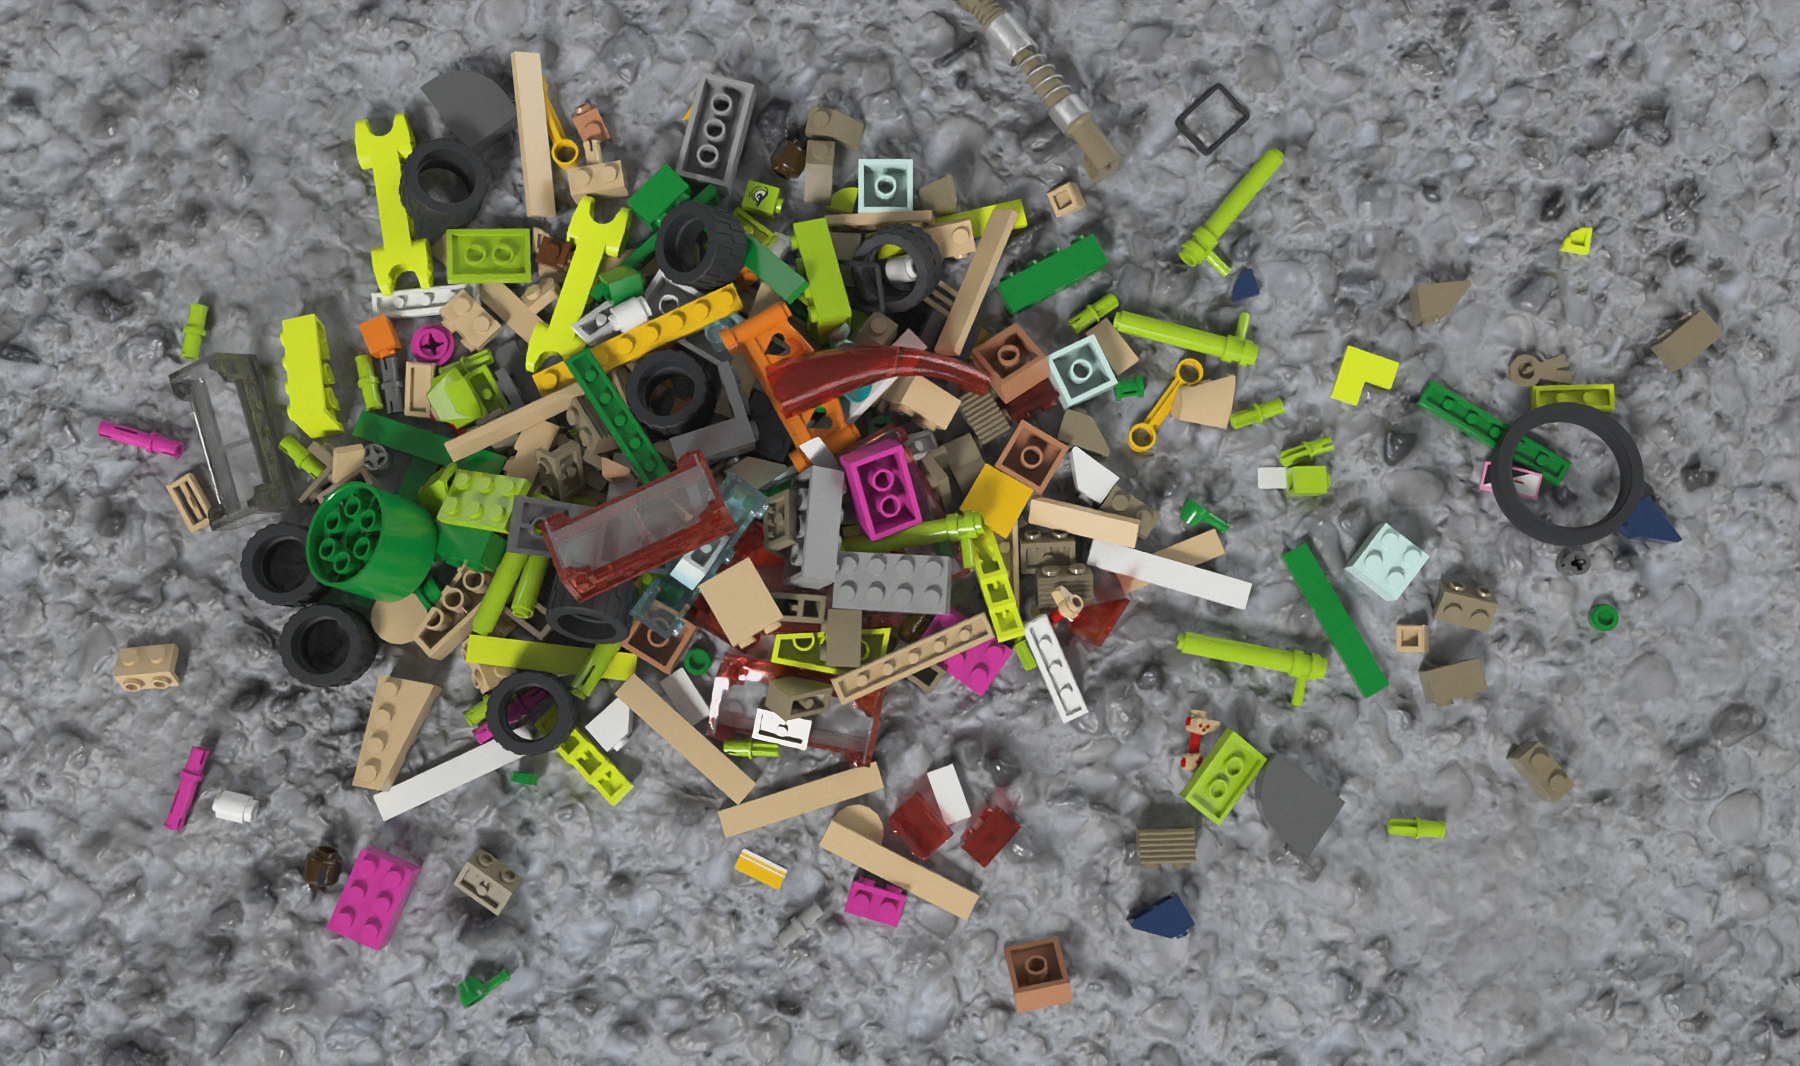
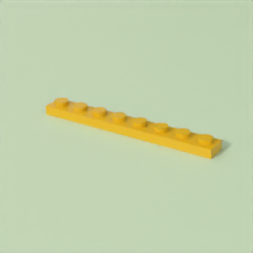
M731 283L635 327L626 333L590 348V351L607 374L745 310L734 284ZM564 361L532 375L541 397L576 382Z

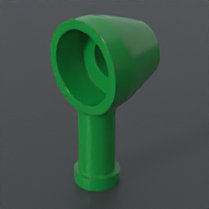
M1188 497L1185 499L1180 519L1193 527L1204 520L1218 529L1220 533H1226L1230 527V522L1224 521Z
M505 967L483 983L474 976H471L458 985L459 997L464 1009L475 1005L484 999L490 991L511 979Z

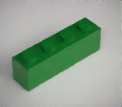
M1093 234L1086 238L1084 235H1080L1070 242L1071 246L1063 250L1061 247L1050 251L1046 255V259L1040 262L1037 259L1027 263L1023 267L1024 270L1015 275L1014 272H1011L999 279L1000 283L996 291L1011 318L1105 269L1108 260Z
M433 518L437 531L434 562L440 563L443 559L446 560L447 564L457 568H461L464 564L467 565L468 569L478 573H483L484 570L496 572L507 546V540L492 531L445 524Z

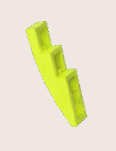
M985 527L986 531L984 534H979L978 538L971 539L975 562L974 568L998 643L1025 635V629L994 533Z
M553 705L534 724L544 736L555 727L559 714L558 708ZM576 725L568 740L556 749L613 806L634 787L625 775Z

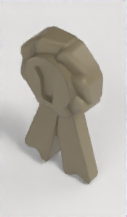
M1565 354L1543 362H1539L1531 355H1520L1514 358L1508 367L1509 380L1519 388L1535 386L1540 379L1563 385H1572L1571 377L1574 372L1557 370L1569 366V363L1565 361Z

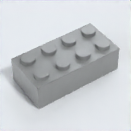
M701 72L675 173L689 187L704 190L708 185L712 184L717 189L718 194L731 195L757 96L754 84Z
M812 465L793 477L791 481V490L796 492L797 543L787 547V556L784 557L782 587L814 592L834 583L838 577L839 564L837 563V552L840 550L842 542L841 536H839V529L844 517V510L841 508L842 497L846 492L843 471Z
M837 552L839 574L834 582L832 608L950 615L952 558L948 556Z

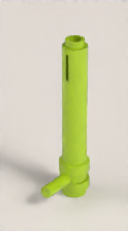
M1276 148L1266 150L1205 223L1192 232L1191 239L1186 240L1181 245L1179 257L1186 264L1195 267L1206 260L1223 277L1231 271V268L1212 250L1217 246V240L1283 164L1284 155L1280 150Z
M1123 310L1121 313L1116 312L1113 321V327L1117 328L1118 332L1220 357L1221 361L1229 363L1236 361L1237 365L1244 367L1255 364L1259 351V345L1253 344L1252 340L1246 339L1250 314L1245 312L1240 313L1235 336L1227 335L1226 337Z
M534 492L532 498L553 500L538 492ZM540 519L535 522L533 527L537 535L544 529V524ZM505 552L471 622L473 625L472 631L486 637L489 632H493L529 555Z
M575 495L566 502L599 507L600 501ZM529 555L523 567L511 605L513 615L520 618H529V615L533 614L550 557Z
M969 510L965 511L963 515L958 513L948 514L946 518L922 522L875 541H870L862 534L841 538L842 542L839 551L883 553L947 540L952 542L960 541L964 568L975 567L971 539L978 538L979 534L985 533V521L981 511Z
M641 571L638 573L637 582H633L638 588L639 596L632 625L648 599L656 598V591L661 590L665 584L663 581L666 577L665 574ZM621 642L595 645L570 684L572 695L581 700L591 695L621 648Z
M1188 631L1179 633L1176 641V649H1180L1181 653L1288 673V676L1296 677L1291 704L1295 706H1302L1307 680L1323 679L1327 668V659L1321 657L1320 654L1311 652L1308 655L1304 654V651L1296 649L1287 651Z

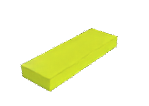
M1614 384L1530 387L1531 411L1547 404L1559 402L1585 404L1603 412L1615 411Z

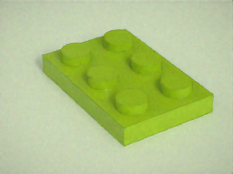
M446 229L448 284L532 283L530 229Z
M458 469L436 518L445 524L509 534L514 495L526 497L531 483L524 478Z
M1226 728L1179 796L1213 823L1220 826L1267 761V758L1236 732Z

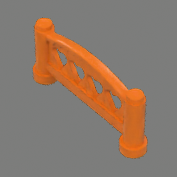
M782 301L781 303L776 302L731 329L725 327L718 331V334L731 356L741 351L797 447L788 455L800 474L814 465L799 447L801 444L819 437L830 452L836 455L857 443L861 435L854 423L848 425L845 422L837 390L825 365L806 339L788 322V318L792 314L786 303ZM776 333H781L785 338L784 343L790 346V353L786 356L764 355L773 335ZM789 358H796L798 360V368L804 371L803 379H778ZM809 382L812 385V392L818 395L816 404L792 403L802 383ZM819 406L826 409V416L832 420L831 427L828 429L806 428L815 409Z

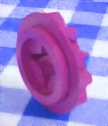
M428 324L419 328L413 335L411 351L418 362L436 363V367H439L443 363H448L451 355L455 353V340L450 331L438 324ZM432 337L437 343L443 344L436 348L435 354H433L432 350L426 349L427 346L431 345Z

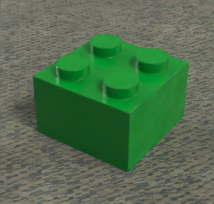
M665 164L627 200V203L634 216L654 235L659 229L662 219L665 218L670 209H673L680 203L692 201L694 197L689 185Z

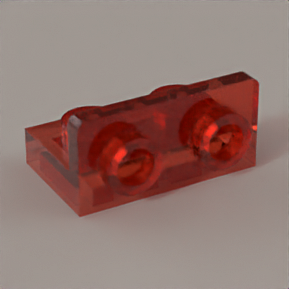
M1047 377L1007 404L998 395L997 397L1002 409L1004 408L1007 411L1011 421L1017 420L1018 424H1020L1022 419L1027 421L1032 418L1031 413L1040 408L1042 412H1045L1057 405L1055 401L1059 399L1060 394L1058 391H1055Z
M918 791L888 818L894 833L902 836L908 843L910 851L923 861L927 860L936 849L954 834Z
M997 804L993 808L990 805L987 806L979 815L981 821L975 828L969 826L960 836L962 840L959 844L960 847L983 868L991 862L1021 829V826Z

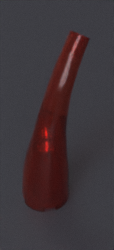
M859 345L829 348L788 357L764 367L775 400L782 406L781 413L785 420L855 390L893 377L927 376L955 382L958 388L978 396H983L991 383L990 373L968 363L942 354L902 346Z

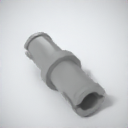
M814 901L797 918L794 916L790 919L791 923L772 939L785 952L801 936L805 937L808 934L807 930L826 914Z

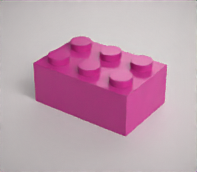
M888 438L839 456L862 535L870 541H875L923 522L902 444Z
M950 606V615H936L919 640L968 618ZM992 638L936 663V665L977 695L982 696L1013 650L1002 642L998 643L996 638Z
M373 846L361 849L326 929L377 951L386 947L390 942L422 867Z

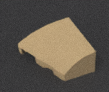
M1227 373L1224 378L1213 381L1207 379L1200 381L1195 386L1187 385L1178 388L1170 414L1182 421L1226 429L1233 405L1236 376Z

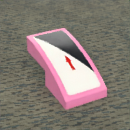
M1486 461L1480 489L1493 492L1490 479L1491 462ZM1512 467L1513 482L1520 498L1536 502L1542 474Z

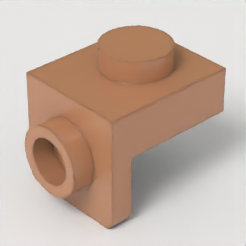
M584 103L574 108L575 113L571 114V117L583 143L589 140L592 146L591 140L602 142L611 138L595 104L590 106L589 103Z

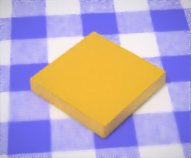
M985 463L958 512L964 514L965 511L969 510L981 511L985 527L1007 539L1034 490Z

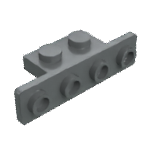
M512 340L492 351L493 358L499 370L495 371L498 378L496 385L502 395H507L511 403L508 405L510 412L542 398L532 377L534 374L526 370V359L516 341ZM555 416L546 419L547 421L560 425Z

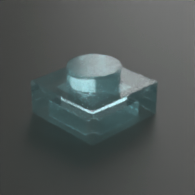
M729 316L703 327L715 354L727 349L718 331L725 327H728V329L733 327Z

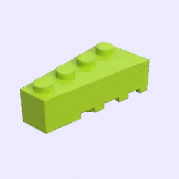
M826 218L793 223V235H789V242L792 252L796 251L797 258L795 259L797 273L802 275L810 285L803 292V295L808 301L809 318L811 323H813L817 345L830 343L828 335L832 330L840 328L844 323H847L850 329L852 312Z

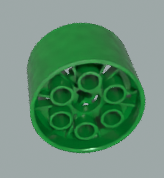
M363 482L346 483L332 491L320 504L313 516L306 540V557L309 569L313 576L324 585L384 603L402 600L419 587L431 568L437 546L435 522L430 512L417 502Z

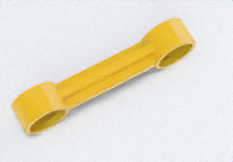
M542 74L547 131L553 144L552 157L561 169L576 168L581 161V153L577 145L567 138L546 94L548 84ZM564 147H572L576 150L575 157L569 162L558 160V153Z
M1191 358L1184 359L1176 366L1173 374L1174 380L1145 420L1129 430L1127 443L1132 450L1144 452L1154 445L1156 431L1170 413L1178 388L1187 385L1195 386L1202 379L1203 367L1197 360ZM1192 365L1197 370V379L1194 382L1184 381L1179 373L1181 366ZM1137 428H1143L1150 434V442L1147 446L1141 447L1133 442L1132 433Z

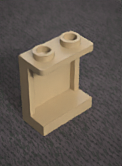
M749 557L698 585L733 647L739 645L743 649L756 641L754 635L763 630L766 634H769L781 627L779 621L784 619Z

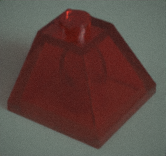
M1122 598L1085 606L1081 609L1079 618H1073L1072 620L1067 618L1065 623L1069 626L1066 631L1091 648H1100L1130 600Z

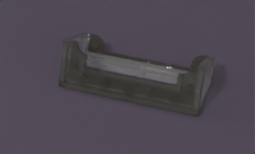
M213 352L168 375L173 393L182 401H190L218 504L212 505L208 510L211 530H235L300 509L284 451L278 447L281 440L257 356L252 354Z

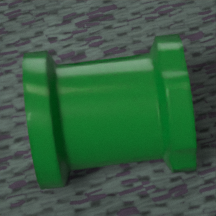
M1136 374L1133 378L1120 380L1118 377H1115L1118 382L1113 387L1116 401H1121L1125 397H1144V385L1141 374Z

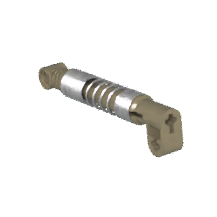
M958 0L963 9L968 14H973L982 25L985 37L1009 67H1017L1015 74H1020L1024 71L1027 76L1023 80V84L1030 85L1033 89L1031 94H1037L1041 99L1040 105L1045 104L1049 109L1048 115H1050L1057 127L1067 138H1072L1083 151L1082 165L1089 178L1098 184L1119 169L1122 156L1093 121L1091 110L1084 104L1078 94H1071V86L1063 84L1064 78L1062 75L1055 74L1054 65L1046 64V55L1038 54V45L1031 39L1009 10H1003L996 0ZM1037 56L1044 57V64L1039 61Z

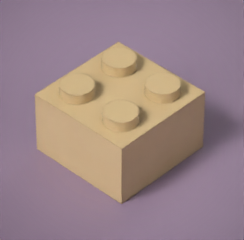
M903 372L892 383L883 399L890 404L889 409L900 416L906 415L911 417L912 424L923 430L927 428L931 431H935V429L946 430L962 402L918 373Z

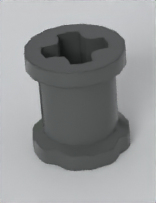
M1583 551L1562 553L1555 562L1557 571L1563 576L1582 575L1591 566L1589 556ZM1571 561L1575 562V566H1571Z

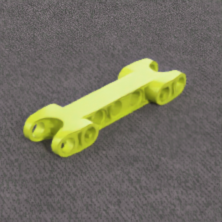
M405 112L395 113L391 131L383 136H375L366 118L357 120L355 123L357 157L363 170L373 168L384 244L371 248L372 265L378 286L385 297L394 295L398 276L406 271H414L423 290L431 289L434 285V262L430 243L427 238L416 239L414 219L405 212L406 210L401 204L399 194L400 178L406 159L416 147L415 137Z
M585 195L579 202L572 216L566 241L572 242L577 246L550 324L538 321L534 327L526 356L525 366L527 371L537 373L544 361L550 356L558 355L563 357V360H566L587 347L591 348L572 330L571 326L589 313L594 299L589 292L599 284V274L603 273L608 256L618 259L622 257L630 233L631 209L622 207L611 222L599 224L594 221L595 198Z

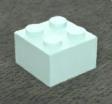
M859 159L858 214L913 211V159Z
M1094 334L1047 356L1050 370L1048 379L1064 411L1066 408L1070 409L1112 389L1118 383Z
M1383 523L1375 526L1344 569L1386 601H1393L1400 597L1430 556L1390 525Z

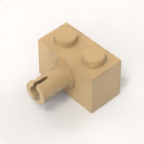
M589 140L585 141L583 147L587 165L567 169L570 193L576 204H579L585 195L595 198V201L630 196L626 171L621 161L603 163L600 141L591 140L592 146Z

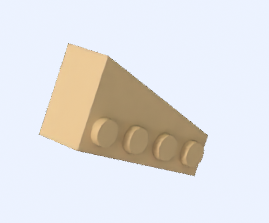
M544 420L521 431L514 445V449L518 452L516 456H511L507 460L503 470L505 476L524 478L531 483L526 497H532L534 492L543 494L540 488L541 482L535 450L542 447L552 452L559 448L557 444L563 435L567 437V428Z
M464 564L461 568L457 569L458 573L450 585H446L441 593L442 597L436 606L431 608L412 636L414 641L430 658L442 661L473 632L471 630L473 627L471 622L496 572L484 570L483 573H478L468 569L467 565Z
M379 675L353 786L386 792L390 791L406 760L405 757L411 745H414L418 737L417 734L431 711L430 708L442 690L441 687Z

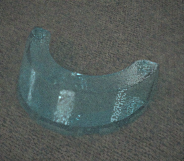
M732 471L727 474L726 479L709 504L713 507V515L708 516L710 524L730 538L698 585L720 574L717 572V569L722 562L726 565L729 564L737 552L733 549L734 545L754 517L761 519L770 506L765 503L768 499L766 495ZM698 522L695 523L673 554L670 573L703 526L699 527ZM665 574L662 580L657 577L629 614L668 640L670 635L677 637L686 623L682 619L700 595L701 590L697 585L692 591L671 575Z

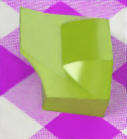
M486 364L463 376L479 404L483 415L481 418L498 408H501L506 413H510L508 405L511 403L507 396L502 395L496 385L497 379Z
M456 367L429 381L431 387L426 396L440 421L452 423L456 429H459L483 416L475 396Z

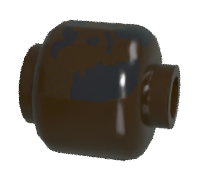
M795 138L792 141H780L770 158L773 166L771 168L772 171L787 181L790 178H799L806 166L807 152L805 150L807 146Z
M318 846L315 850L307 853L302 870V878L309 883L310 888L325 890L326 887L333 886L339 881L343 858L335 848Z

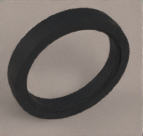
M1559 402L1547 404L1529 411L1507 428L1493 452L1490 479L1493 494L1501 511L1520 531L1531 538L1547 544L1578 546L1598 541L1616 531L1626 522L1640 500L1644 483V470L1635 442L1619 422L1594 407L1579 403ZM1548 423H1571L1592 431L1608 445L1618 463L1620 489L1615 504L1604 518L1588 526L1564 527L1543 520L1524 504L1513 482L1512 461L1517 445L1527 432Z

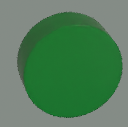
M1609 604L1595 605L1588 613V622L1597 631H1610L1617 626L1619 621L1617 610Z
M703 648L689 650L684 658L685 668L694 675L707 673L712 666L711 654Z
M513 771L511 772L509 782L537 786L539 776L538 774Z

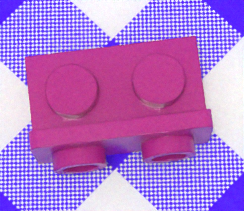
M860 875L859 879L853 878L844 912L897 927L907 897L906 893L902 892L903 888L889 883L886 884V887L876 885L875 879Z

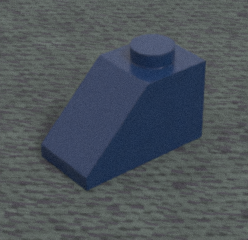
M1649 495L1640 497L1632 515L1617 529L1621 535L1632 540L1664 545L1678 543L1682 540Z
M1174 891L1126 919L1133 929L1171 939L1174 937L1179 939L1191 932L1190 927L1195 925L1179 895Z

